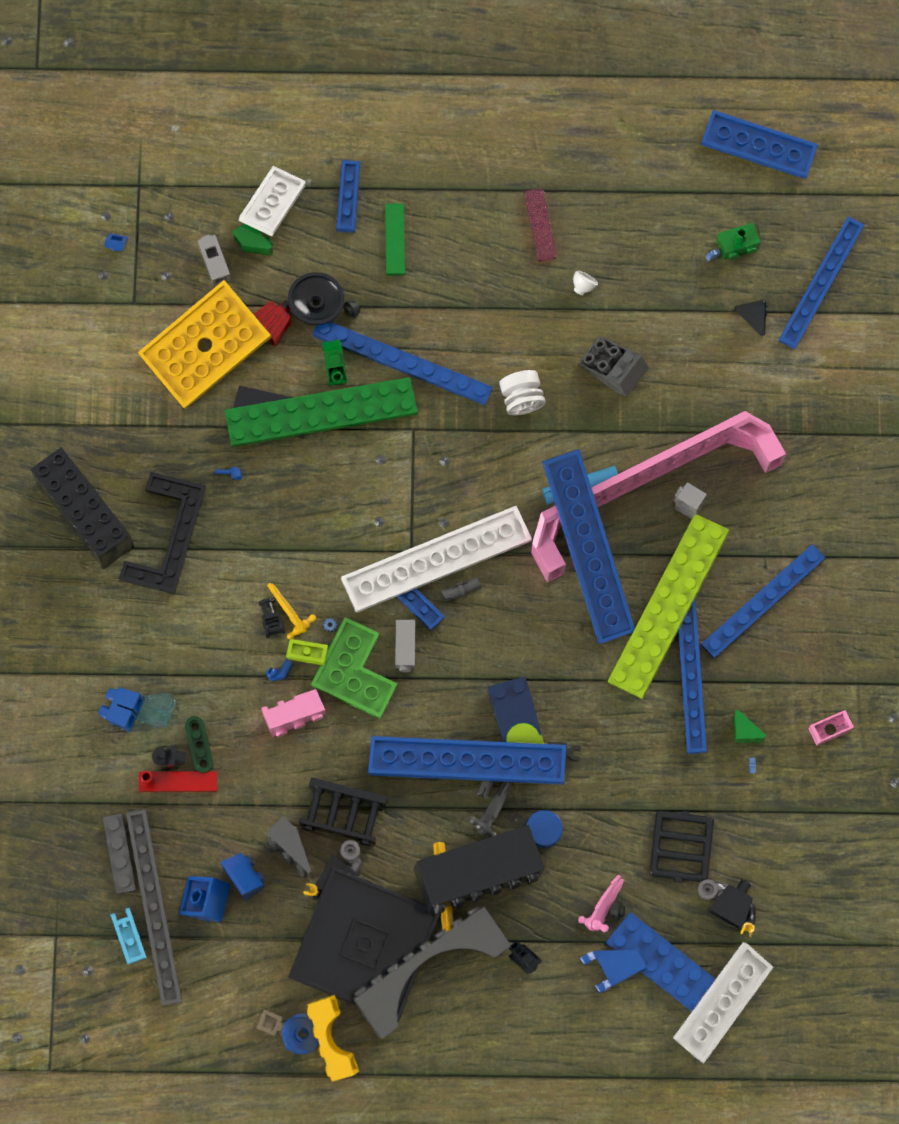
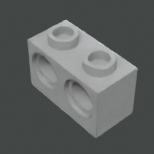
M687 482L684 487L680 486L675 494L674 502L676 504L674 509L692 519L694 514H698L703 507L707 494Z

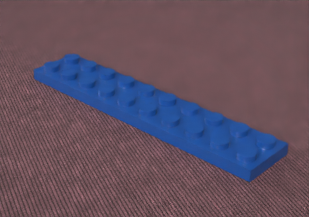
M576 449L542 461L598 643L602 644L634 632L635 627L580 450Z
M371 736L368 773L372 776L564 784L566 745Z

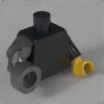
M352 840L344 842L340 851L347 865L338 857L332 855L315 885L306 884L310 886V892L303 891V894L319 899L331 866L359 876L362 869V861L359 857L360 847L358 843Z
M741 879L735 888L732 885H727L725 882L703 880L698 886V895L704 900L718 897L708 912L740 930L741 934L744 931H748L750 933L749 937L752 936L755 930L756 908L752 903L753 898L747 895L751 884Z

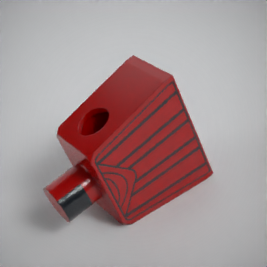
M284 300L279 306L270 301L253 314L272 336L268 341L275 347L279 344L292 323L291 316L287 314L290 311L287 300Z

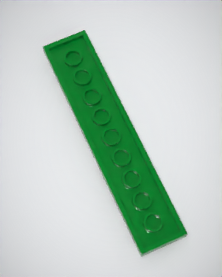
M410 377L224 410L231 448L417 415L418 413Z

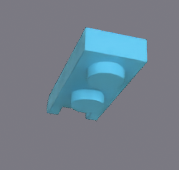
M127 908L126 914L128 917L117 920L116 915L113 913L111 918L127 964L130 965L147 957L130 908Z

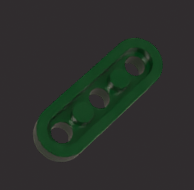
M192 716L187 719L185 729L194 768L200 773H207L212 770L214 764L205 724L200 717ZM194 724L199 725L197 730L192 729ZM198 743L203 744L201 749L196 748ZM201 762H207V766L201 767Z

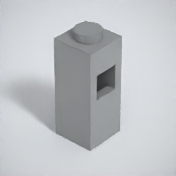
M203 236L198 240V246L213 286H217L223 280L225 282L231 281L230 273L216 236Z
M396 620L395 669H399L400 672L415 670V620Z

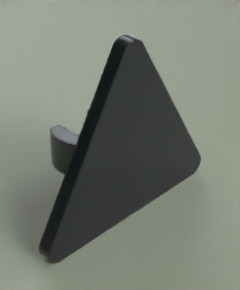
M765 299L735 306L734 309L761 336L765 335L767 316Z

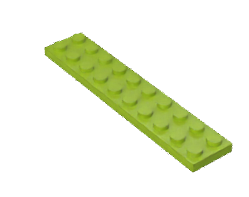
M694 514L608 680L609 684L643 700L730 532L729 529Z

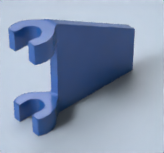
M638 950L592 951L580 957L584 965L597 959L608 979L596 985L599 993L647 968Z

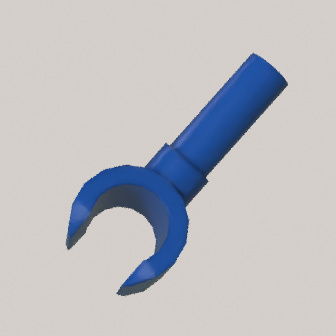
M238 467L228 470L215 469V474H231L232 480L242 479V472Z

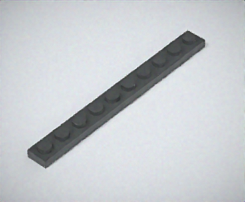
M146 809L126 813L161 1003L163 1007L182 1003Z

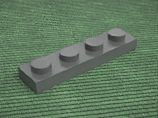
M123 814L103 817L116 894L136 891Z

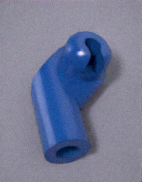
M285 660L281 668H269L266 671V676L271 681L284 680L294 664L289 660Z

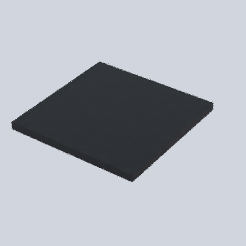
M331 866L288 978L328 995H335L338 999L356 1005L352 998L356 996L354 993L363 986L365 989L372 985L371 980L378 975L383 977L388 973L387 969L395 963L400 965L404 962L403 958L411 952L415 954L421 950L419 948L420 945L428 940L430 941L440 913H428L426 904ZM420 965L410 975L402 989L397 1008V1022L401 1018Z

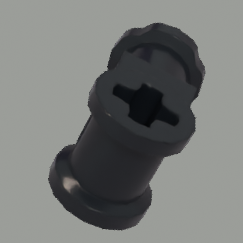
M266 598L258 602L263 611L262 623L266 638L278 633L285 634L279 611L276 612L275 598Z

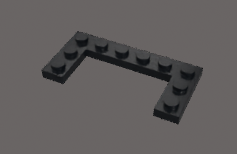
M150 472L145 489L146 492L181 500L180 508L162 569L159 570L124 561L119 580L175 595L206 486Z

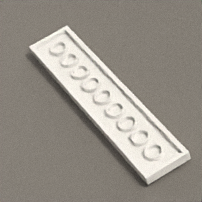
M514 506L341 577V580L356 613L529 543L532 541V538L517 506Z

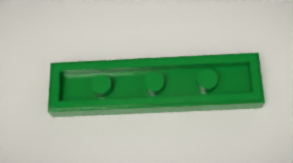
M404 203L385 204L386 276L405 275Z

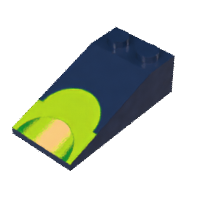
M526 677L489 686L488 695L502 742L544 744Z

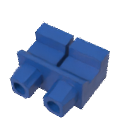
M121 687L118 690L109 688L106 698L112 701L110 707L102 705L98 714L111 725H116L123 730L131 732L137 719L135 714H139L145 698L140 693Z

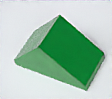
M738 709L733 715L734 743L763 742L767 735Z

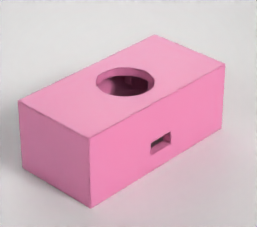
M846 710L810 725L809 731L818 746L852 731L854 727ZM826 725H834L836 732L833 735H828L824 730Z

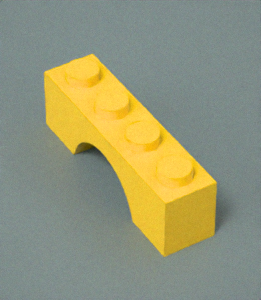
M335 995L307 1004L308 1017L312 1019L314 1024L313 1033L320 1043V1055L326 1062L325 1070L327 1076L331 1077L333 1082L358 1073L359 1069L353 1052L342 1050L335 1044L332 1038V1024L341 1014Z

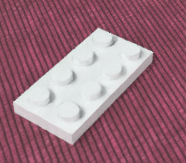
M273 166L241 213L239 221L273 236L304 189L306 181Z

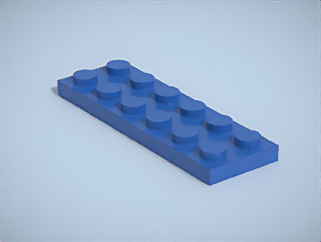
M715 110L712 111L701 142L703 146L804 179L807 178L818 146L816 143Z
M631 912L606 942L613 950H638L647 966L641 972L691 1012L716 980Z

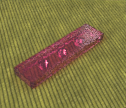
M543 188L525 191L524 194L538 262L557 259Z

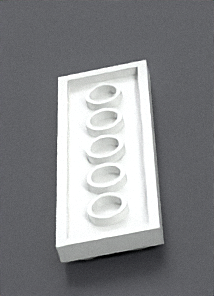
M743 942L673 1039L700 1062L704 1063L773 969V966L747 943Z

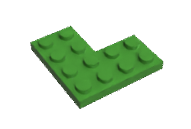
M345 617L327 652L325 666L320 665L311 683V687L381 719L398 683L364 668L380 633Z

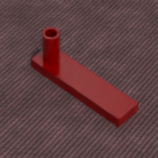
M198 771L139 772V792H217V771H209L207 773H200Z

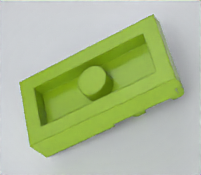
M290 639L286 658L325 666L328 645Z

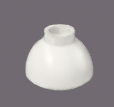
M582 271L575 272L573 283L576 293L584 295V293L591 292L598 286L597 280Z

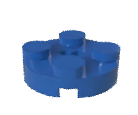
M297 1014L285 1021L282 1029V1040L288 1051L304 1055L314 1051L320 1044L319 1040L314 1036V1024L312 1019L308 1017V1014ZM300 1029H302L303 1032L306 1033V1036L303 1037V1040L300 1039V1037L298 1036V1032H300Z

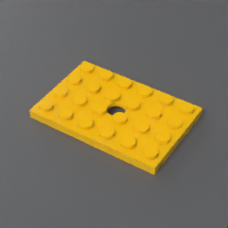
M223 280L142 348L138 354L186 410L272 336L225 280ZM204 338L210 339L212 342V347L207 352H202L198 348L200 340Z

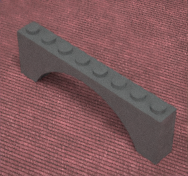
M475 906L467 912L469 914L467 917L456 919L451 923L453 927L449 930H441L435 935L437 937L435 940L424 942L419 946L421 950L415 954L413 952L407 954L403 958L404 962L400 965L395 963L387 969L388 973L383 977L378 975L370 981L372 985L366 989L363 986L354 993L356 996L352 1000L379 1039H383L398 1028L397 1008L400 994L410 975L424 961L438 953L461 948L479 951L490 957H496L511 946L484 906L479 908Z

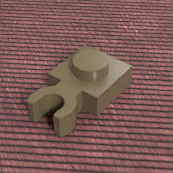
M263 1010L256 1029L275 1036L278 1031L282 1036L284 1024L280 1022L283 1017Z

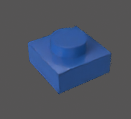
M110 233L105 240V247L113 251H123L127 245L128 237Z

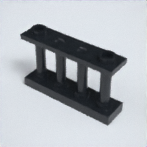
M311 777L309 786L310 789H313L312 792L314 794L307 820H299L300 826H303L302 829L309 832L318 830L360 841L359 844L364 846L376 845L377 840L375 837H371L378 809H381V807L386 808L387 796ZM324 792L332 794L331 796L333 797L326 825L314 822L321 795ZM343 797L350 798L352 802L345 830L333 827L340 799H343ZM362 802L370 803L369 806L371 807L364 835L352 832L359 804H362Z

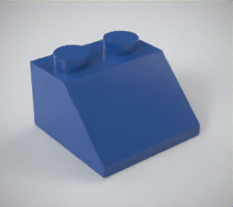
M241 852L221 862L224 871L245 901L265 888L263 885L265 879L259 871L255 873L252 868L254 863L248 855L244 857Z
M188 876L179 915L210 922H222L231 884L213 877Z

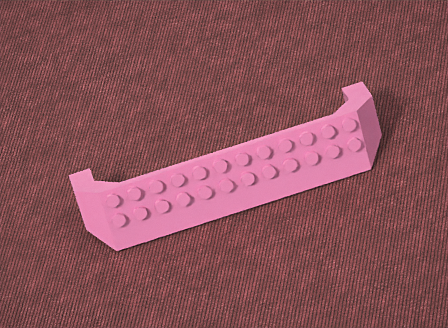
M744 411L591 488L597 507H600L726 443L753 451L765 473L781 466L786 453L770 425ZM556 506L541 512L532 543L531 554L547 583L564 575L566 567L555 545L559 527L562 526Z

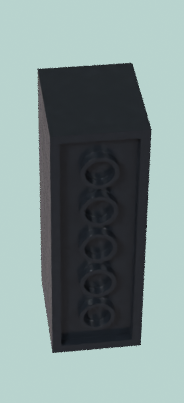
M62 447L30 469L37 485L103 570L134 547L128 531Z
M529 825L418 860L414 866V872L428 913L434 912V914L446 911L445 908L453 906V908L461 907L468 900L472 902L479 901L487 894H490V896L500 894L501 890L509 888V890L516 889L523 882H527V884L537 882L545 870Z

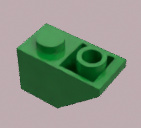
M245 223L232 231L234 240L244 252L268 256L273 254V243L268 237L265 238L262 235V231Z
M341 340L322 342L329 386L348 383Z

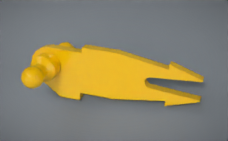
M269 583L267 586L295 625L293 631L287 634V638L289 640L294 639L296 635L306 633L310 623L316 620V616L311 614L308 619L301 621L273 583Z

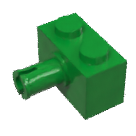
M754 223L718 233L716 240L724 260H733L745 253L753 254L759 249L761 243Z

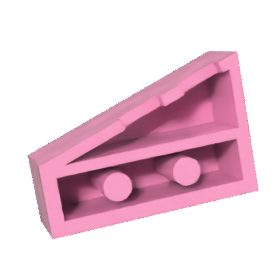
M316 689L294 696V699L285 703L284 701L277 702L278 706L268 709L267 706L261 708L272 737L284 736L292 728L297 730L304 727L306 722L311 720L316 722L323 718L326 712Z

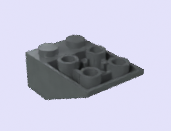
M601 336L598 337L578 363L579 367L612 390L626 397L649 369L641 355Z
M282 816L266 833L268 845L276 852L280 850L283 855L282 858L288 864L294 863L297 868L296 871L303 878L309 877L312 879V872L298 831Z

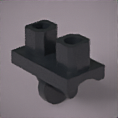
M174 745L169 746L167 749L158 748L153 751L152 760L155 764L162 765L161 770L167 771L171 767L179 768L180 765H183L186 752L176 751L177 746Z
M515 941L508 948L511 952L508 957L527 975L536 971L538 964L542 962L540 957L525 944L521 945L518 941Z

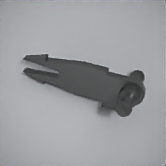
M512 782L502 783L484 816H481L479 821L476 817L470 818V823L475 825L479 834L490 837L498 835L492 831L490 826L500 812L508 792H510Z

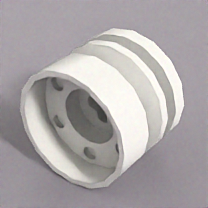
M535 370L516 372L504 377L499 382L502 395L507 397L505 405L509 415L531 413L542 408L546 403L543 391L538 389L540 387V380Z

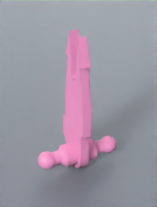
M620 875L615 877L600 898L592 916L588 918L580 916L578 918V922L585 924L589 930L608 931V926L604 924L605 917L623 885L624 879H620Z

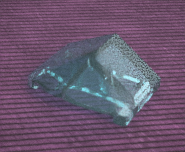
M161 692L145 695L144 703L136 720L157 728L168 727L177 704L173 694Z

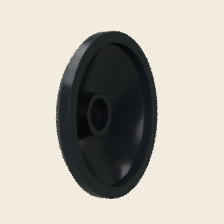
M320 272L307 273L300 276L291 285L288 293V305L293 315L303 323L323 325L333 321L341 313L344 306V292L339 282L332 276ZM318 302L319 305L314 306L313 303Z

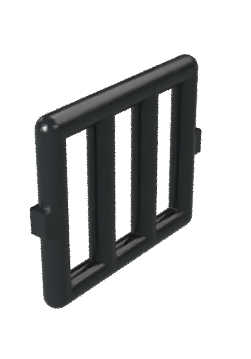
M657 811L649 874L656 877L671 878L676 882H682V880L702 882L708 879L714 819L707 816L691 815L687 811H682L681 813ZM663 819L706 824L705 836L662 830ZM661 838L704 843L703 855L660 850ZM659 857L702 863L701 874L658 869Z

